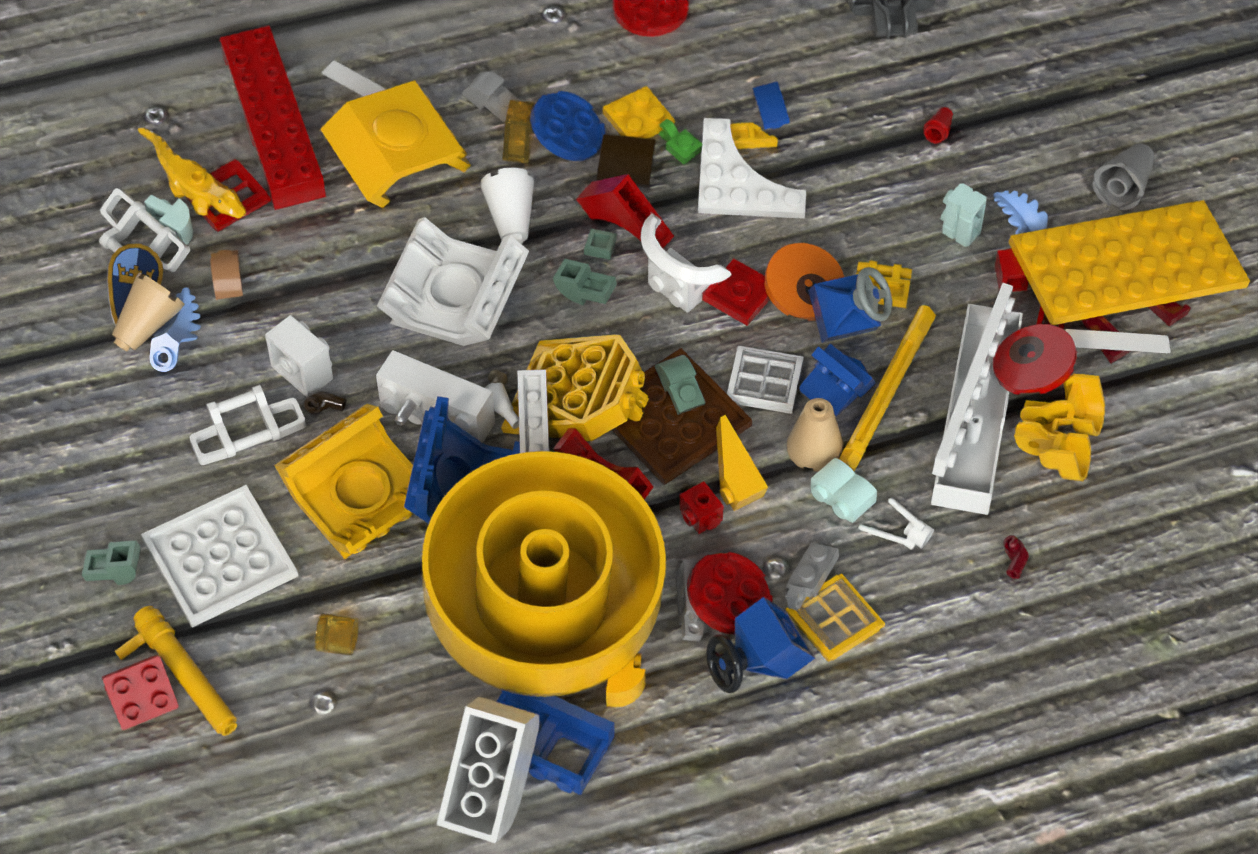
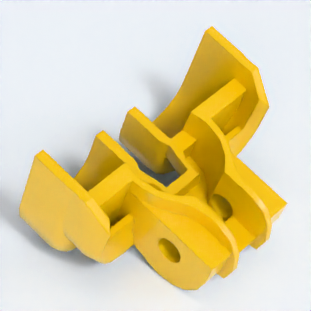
M1074 373L1063 383L1065 400L1051 403L1026 400L1024 408L1020 413L1023 422H1019L1016 425L1014 437L1018 447L1028 454L1039 456L1041 465L1045 468L1058 470L1060 477L1063 479L1084 481L1088 475L1091 461V445L1088 435L1098 436L1102 430L1105 416V400L1099 376ZM1072 425L1076 433L1066 434L1059 432L1058 429L1059 426Z

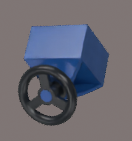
M764 597L735 618V646L730 639L719 634L711 637L706 649L707 665L715 684L726 693H734L740 688L744 670L788 679L815 659L789 614ZM717 644L725 647L724 654L720 655L715 651ZM717 665L719 666V669H720L721 672L723 673L724 679L721 677V675H720V673H719V670H718V668H717Z

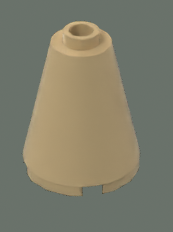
M139 272L112 333L116 338L113 343L126 352L130 348L135 351L174 317L185 304L178 297L176 300L172 298L170 291Z
M814 398L806 403L787 439V452L790 459L798 467L803 469L804 467L813 468V471L819 472L832 459L840 458L844 444L831 403L822 398Z

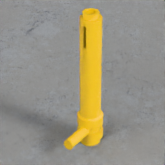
M150 605L141 608L133 617L135 628L139 633L115 650V653L123 660L144 643H147L151 649L157 651L214 730L223 736L231 734L237 728V718L174 636V629L165 621V617L159 609H154Z

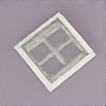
M738 346L727 395L737 405L792 414L804 357Z

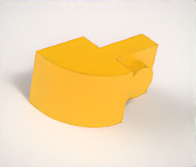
M637 653L625 667L608 679L606 707L629 705L642 694L645 687V669H641V653Z

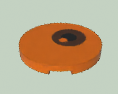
M793 243L782 247L772 256L766 267L764 285L769 299L782 313L787 316L790 314L797 318L808 319V321H816L808 290L814 284L844 278V274L836 259L824 249L808 243Z

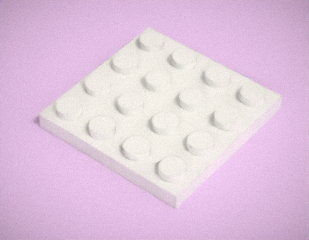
M247 485L141 534L143 542L192 628L298 577L296 567Z

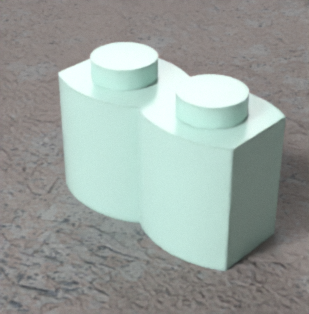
M837 458L832 459L811 478V493L814 498L819 502H825L832 506L834 513L841 519H846L853 523L876 503L877 490L863 477L855 474L847 464Z

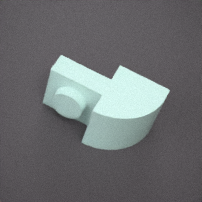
M150 195L145 200L147 212L163 226L170 227L176 233V236L188 245L193 236V226L187 205L178 199L172 206L167 200H160Z

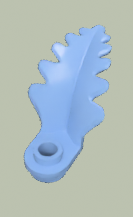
M1005 190L1004 192L993 194L994 201L998 202V206L1005 207L1002 208L1003 213L1011 215L1008 221L1011 225L1018 228L1015 234L1047 228L1048 214L1045 211L1037 212V200L1034 199L1027 203L1028 195L1026 193H1022L1020 197H1018V191H1012L1008 194L1009 191Z
M188 287L183 288L181 293L176 294V297L185 304L183 308L153 334L150 362L158 371L166 372L172 370L178 361L180 344L198 338L191 331L201 328L199 324L192 322L200 318L199 313H193L199 306L196 303H192L195 300V296L190 294ZM163 352L169 357L167 362L161 360Z

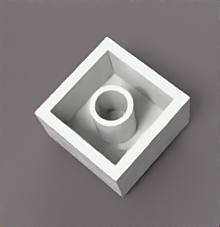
M290 315L265 334L271 367L307 398L333 380L329 345L323 338H317L313 335L303 321L298 322Z

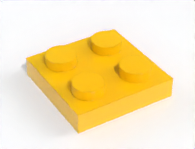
M647 86L603 106L604 116L621 136L649 139L663 130L659 125L666 119H669L675 125V119Z

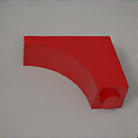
M628 174L591 182L576 198L590 219L612 222L633 234L640 241L642 226L650 214L653 213L661 219ZM661 219V224L655 231V237L660 246L664 248L674 235Z

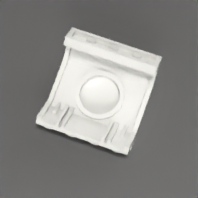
M427 218L418 219L377 307L392 318L390 322L392 325L465 346L489 340L529 250L511 235L503 237L497 251L452 239Z

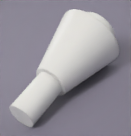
M491 383L485 388L493 391L494 411L504 417L513 429L518 428L519 417L513 411L504 384Z

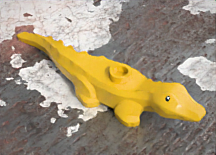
M145 127L138 128V132L155 146L158 159L167 174L169 186L175 198L188 197L192 200V206L198 215H207L210 205L220 213L238 219L246 214V210L234 190L216 181L197 162L181 158L173 152L161 136Z

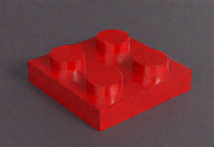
M733 258L726 266V269L731 272V276L722 282L711 284L704 291L702 300L748 326L770 300L764 285L765 276Z

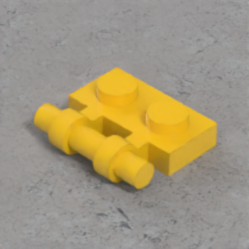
M869 260V263L858 261L856 275L866 267L878 270L890 288L892 306L907 307L912 269L902 268L901 264L889 266L877 264L878 261ZM869 276L873 285L881 289L877 281ZM881 299L878 304L884 305V299Z

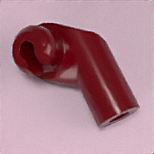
M1009 535L1003 541L1005 552L1011 560L1006 573L1013 579H1019L1029 559V554L1021 540L1014 535Z

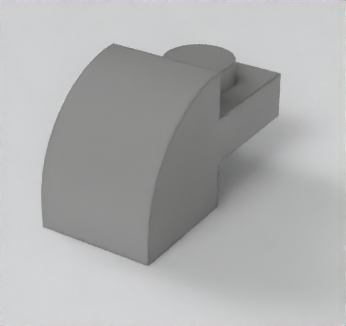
M481 72L462 92V95L481 111L486 107L502 122H505L522 103L521 100L502 85L505 80L491 72Z

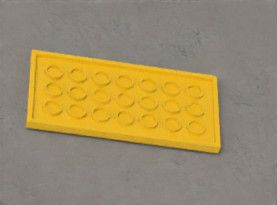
M1204 200L1011 235L1008 241L1051 325L1247 288L1250 282Z

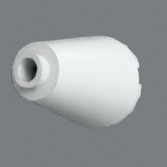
M503 168L498 170V175L491 177V174L488 173L481 179V190L501 240L503 237L511 235L520 244L528 238L534 189V176L532 174L529 176L525 169Z

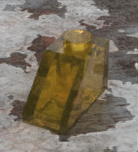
M509 101L505 121L503 161L529 163L534 139V132L530 121L531 111L535 105L534 102Z

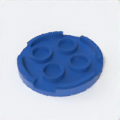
M559 91L558 93L542 95L532 108L530 121L535 136L546 149L563 159L584 161L594 157L601 149L603 134L606 135L604 123L600 122L598 116L592 110L594 107L573 93Z

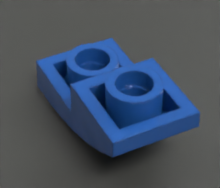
M777 81L752 88L764 129H777L784 124L790 123Z

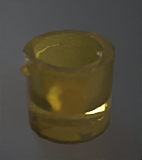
M321 613L316 628V651L353 656L358 639V618Z

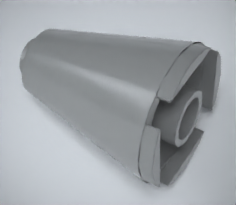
M1142 143L1134 144L1102 164L1095 171L1093 189L1097 197L1105 205L1110 207L1113 204L1119 207L1118 210H1128L1139 204L1144 196L1155 158L1152 149Z

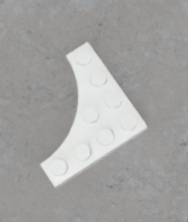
M704 118L698 213L805 219L806 190L784 187L759 175L739 154L732 138L730 119Z

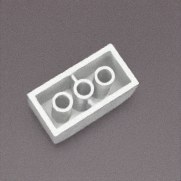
M477 697L465 707L437 825L493 843H497L509 831L521 802L538 734V714L482 697Z

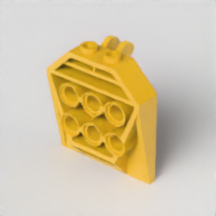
M621 335L539 341L527 367V370H546L548 437L562 438L568 428H576L586 441H593L626 422L628 418L633 421H639L643 414L641 408L645 407L649 400L648 395L640 390L645 382V374ZM517 390L516 395L512 401L513 411L519 417ZM505 419L501 426L503 433L519 434V427L513 429Z

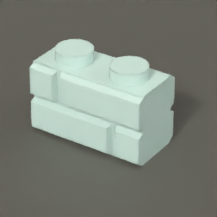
M964 183L959 184L954 190L950 189L943 200V203L946 204V209L941 215V220L944 221L942 233L951 239L955 238L956 242L964 247L970 246L981 234L987 201L986 196L977 191L973 192V189Z

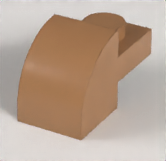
M221 250L217 253H211L210 263L216 300L243 296L238 250Z

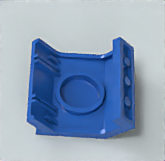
M437 396L435 407H430L429 411L425 410L404 508L428 524L445 495L466 475L496 459L520 453L519 441H515L513 450L488 446L454 424L448 418L449 398Z

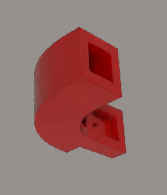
M568 428L553 448L555 452L583 457L612 470L637 490L644 500L654 487L638 467H620L599 456L576 428Z

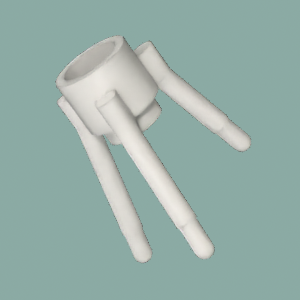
M894 498L888 499L889 504L910 521L904 530L907 539L865 525L858 526V529L903 544L911 550L915 545L922 549L934 532L932 527L918 520Z

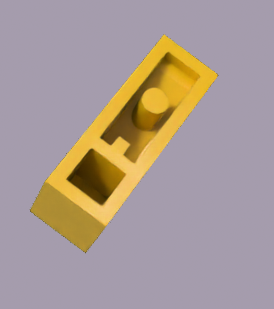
M724 415L720 417L716 427L720 495L725 504H730L733 511H736L764 497L768 486L728 418Z

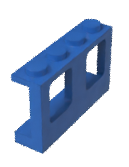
M502 690L496 702L539 715V729L528 770L529 773L538 780L543 781L547 779L555 783L559 789L566 793H572L573 791L581 795L615 737L614 723L556 696H526ZM560 738H566L590 750V754L578 774L547 761L548 756Z

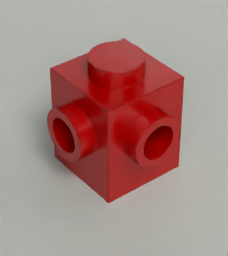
M704 481L680 494L682 517L689 527L693 526L698 534L707 529L712 530L723 521L724 505Z

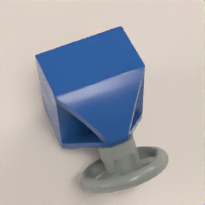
M871 267L862 269L857 275L814 284L808 290L822 343L873 332L881 326L880 321L886 320L892 311V295L888 283L878 270ZM869 276L877 281L881 289L873 285ZM884 299L883 311L878 313V302Z

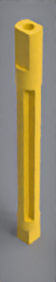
M921 305L918 308L894 357L839 458L854 472L936 317V314L927 305Z

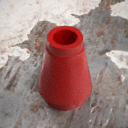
M947 107L940 108L925 123L924 136L928 141L941 143L948 138L953 118L951 109Z

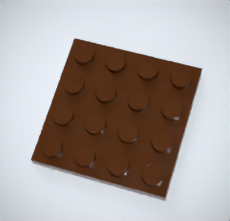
M682 348L658 363L685 355L695 369V379L706 403L703 406L678 415L668 391L665 392L657 371L652 366L644 372L645 382L643 387L640 388L649 398L646 406L641 408L643 412L641 419L633 421L628 418L626 422L612 429L619 439L663 485H666L717 450L716 427L720 417L726 415L737 435H740L752 426V419Z

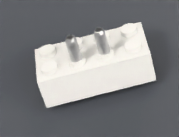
M392 350L376 374L380 405L388 413L397 414L395 422L398 425L405 424L407 420L414 424H422L425 410L429 411L430 407H435L437 396L449 398L448 418L450 421L482 443L495 424L493 391L394 350Z

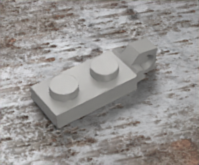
M811 542L787 582V594L785 596L788 602L787 608L798 611L806 597L817 596L839 558L838 548Z
M684 559L676 574L679 625H682V639L684 641L699 642L703 636L704 623L695 613L687 594V580L695 566V560Z

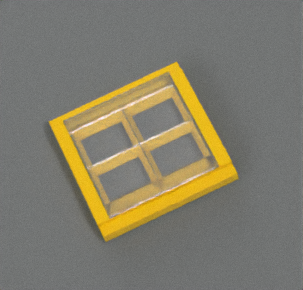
M842 573L826 581L816 597H806L798 611L790 608L785 609L790 618L828 662L843 655L885 626V622Z

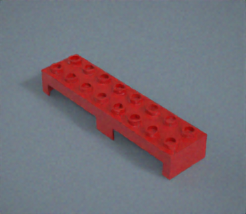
M270 25L221 37L220 43L223 58L228 66L245 116L246 127L252 145L256 149L270 191L274 210L326 197L323 176Z

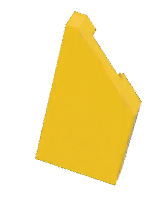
M753 122L730 124L732 138L737 149L777 147V137L774 135L769 136L761 130L760 126Z

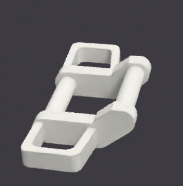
M118 188L112 192L100 209L101 214L113 228L101 236L99 243L106 249L110 248L114 253L118 248L122 247L120 242L130 235L140 220L157 234L149 247L158 254L159 258H161L172 241L178 245L179 250L170 263L167 264L161 260L165 270L175 272L190 252L189 246L177 237L170 227L163 226L146 211V207L140 201L134 200L126 192ZM123 198L131 206L118 222L112 215V210L119 200Z
M257 385L252 387V391L219 403L213 401L206 404L213 425L191 434L190 442L198 462L201 465H206L236 455V452L272 439L274 442L282 439L287 435L304 429L306 422L295 398H289L268 405L261 386ZM256 401L267 429L232 442L220 414ZM289 409L294 410L298 419L278 428L273 414ZM218 435L223 448L206 454L201 453L198 443Z

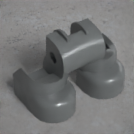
M846 0L849 8L855 15L871 16L874 37H886V40H889L892 36L907 38V35H916L918 30L916 12L929 9L936 1L898 0V2L887 3V0Z

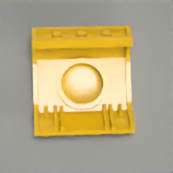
M415 80L346 102L320 129L367 201L381 208H384L390 202L385 192L402 177L444 163L462 172H465L471 166L465 157L467 152L460 146L453 132L447 127L442 116L435 110L430 99L424 94Z
M370 404L364 405L274 465L296 504L344 559L352 554L361 552L367 547L369 542L386 535L391 527L398 522L409 519L413 515L412 512L404 508L413 465L387 435L379 420L383 417L379 407Z

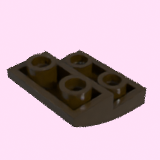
M603 134L596 181L628 174L637 187L650 188L656 139Z

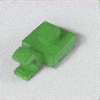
M666 119L659 125L663 129L659 132V135L667 141L666 150L683 165L702 152V143L686 129L679 133L674 123L669 119Z

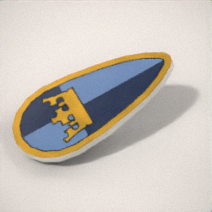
M127 244L118 248L111 256L108 265L107 286L110 311L115 326L139 272L161 285L163 265L158 254L150 247L142 244Z

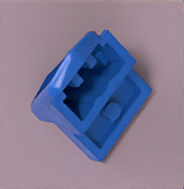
M830 343L825 350L818 346L812 353V357L817 362L814 365L813 371L800 385V391L810 400L822 398L829 401L837 417L858 396L861 398L875 386L876 382L868 374L861 361L844 355Z

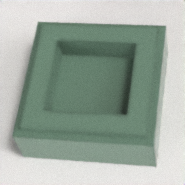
M591 228L584 247V255L610 260L617 241V233Z

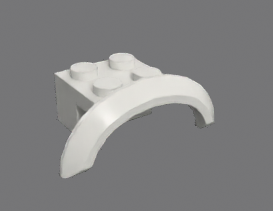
M652 213L645 220L641 230L642 247L648 256V283L654 291L665 295L675 307H680L688 313L703 301L702 295L710 284L724 281L731 276V272L722 265L696 267L672 248L665 251L655 237V231L661 224V219Z

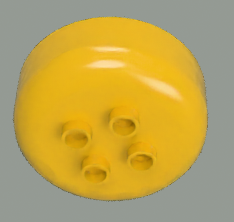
M538 451L509 455L489 462L466 475L445 495L437 506L426 530L422 553L423 597L426 612L433 630L449 655L467 672L486 684L514 694L537 697L562 696L589 689L609 679L625 667L639 652L655 625L660 610L666 572V554L661 529L655 515L638 491L618 474L603 465L583 457L560 452Z

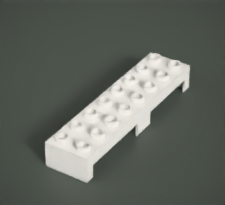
M968 304L944 435L993 308L974 304ZM1014 311L1011 314L1005 313L1004 319H1007L1003 336L997 335L996 337L999 345L1009 335L1021 328L1023 313ZM989 356L987 361L991 363L986 379L981 378L979 384L983 385L978 401L972 400L971 406L975 407L970 423L964 422L962 428L966 429L961 446L955 445L954 451L958 453L953 468L947 467L944 477L936 475L931 505L985 515L989 513L1009 399V391L999 384L994 373L992 356Z

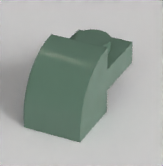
M569 259L563 260L553 277L557 289L566 298L581 305H584L586 300L606 304L617 285L615 277L591 272L589 264Z
M685 355L677 356L654 366L665 392L668 391L678 415L703 406L706 403L695 379V369Z
M136 540L109 542L108 549L87 550L82 577L86 581L114 580L117 585L130 583L136 576L141 552L139 543Z

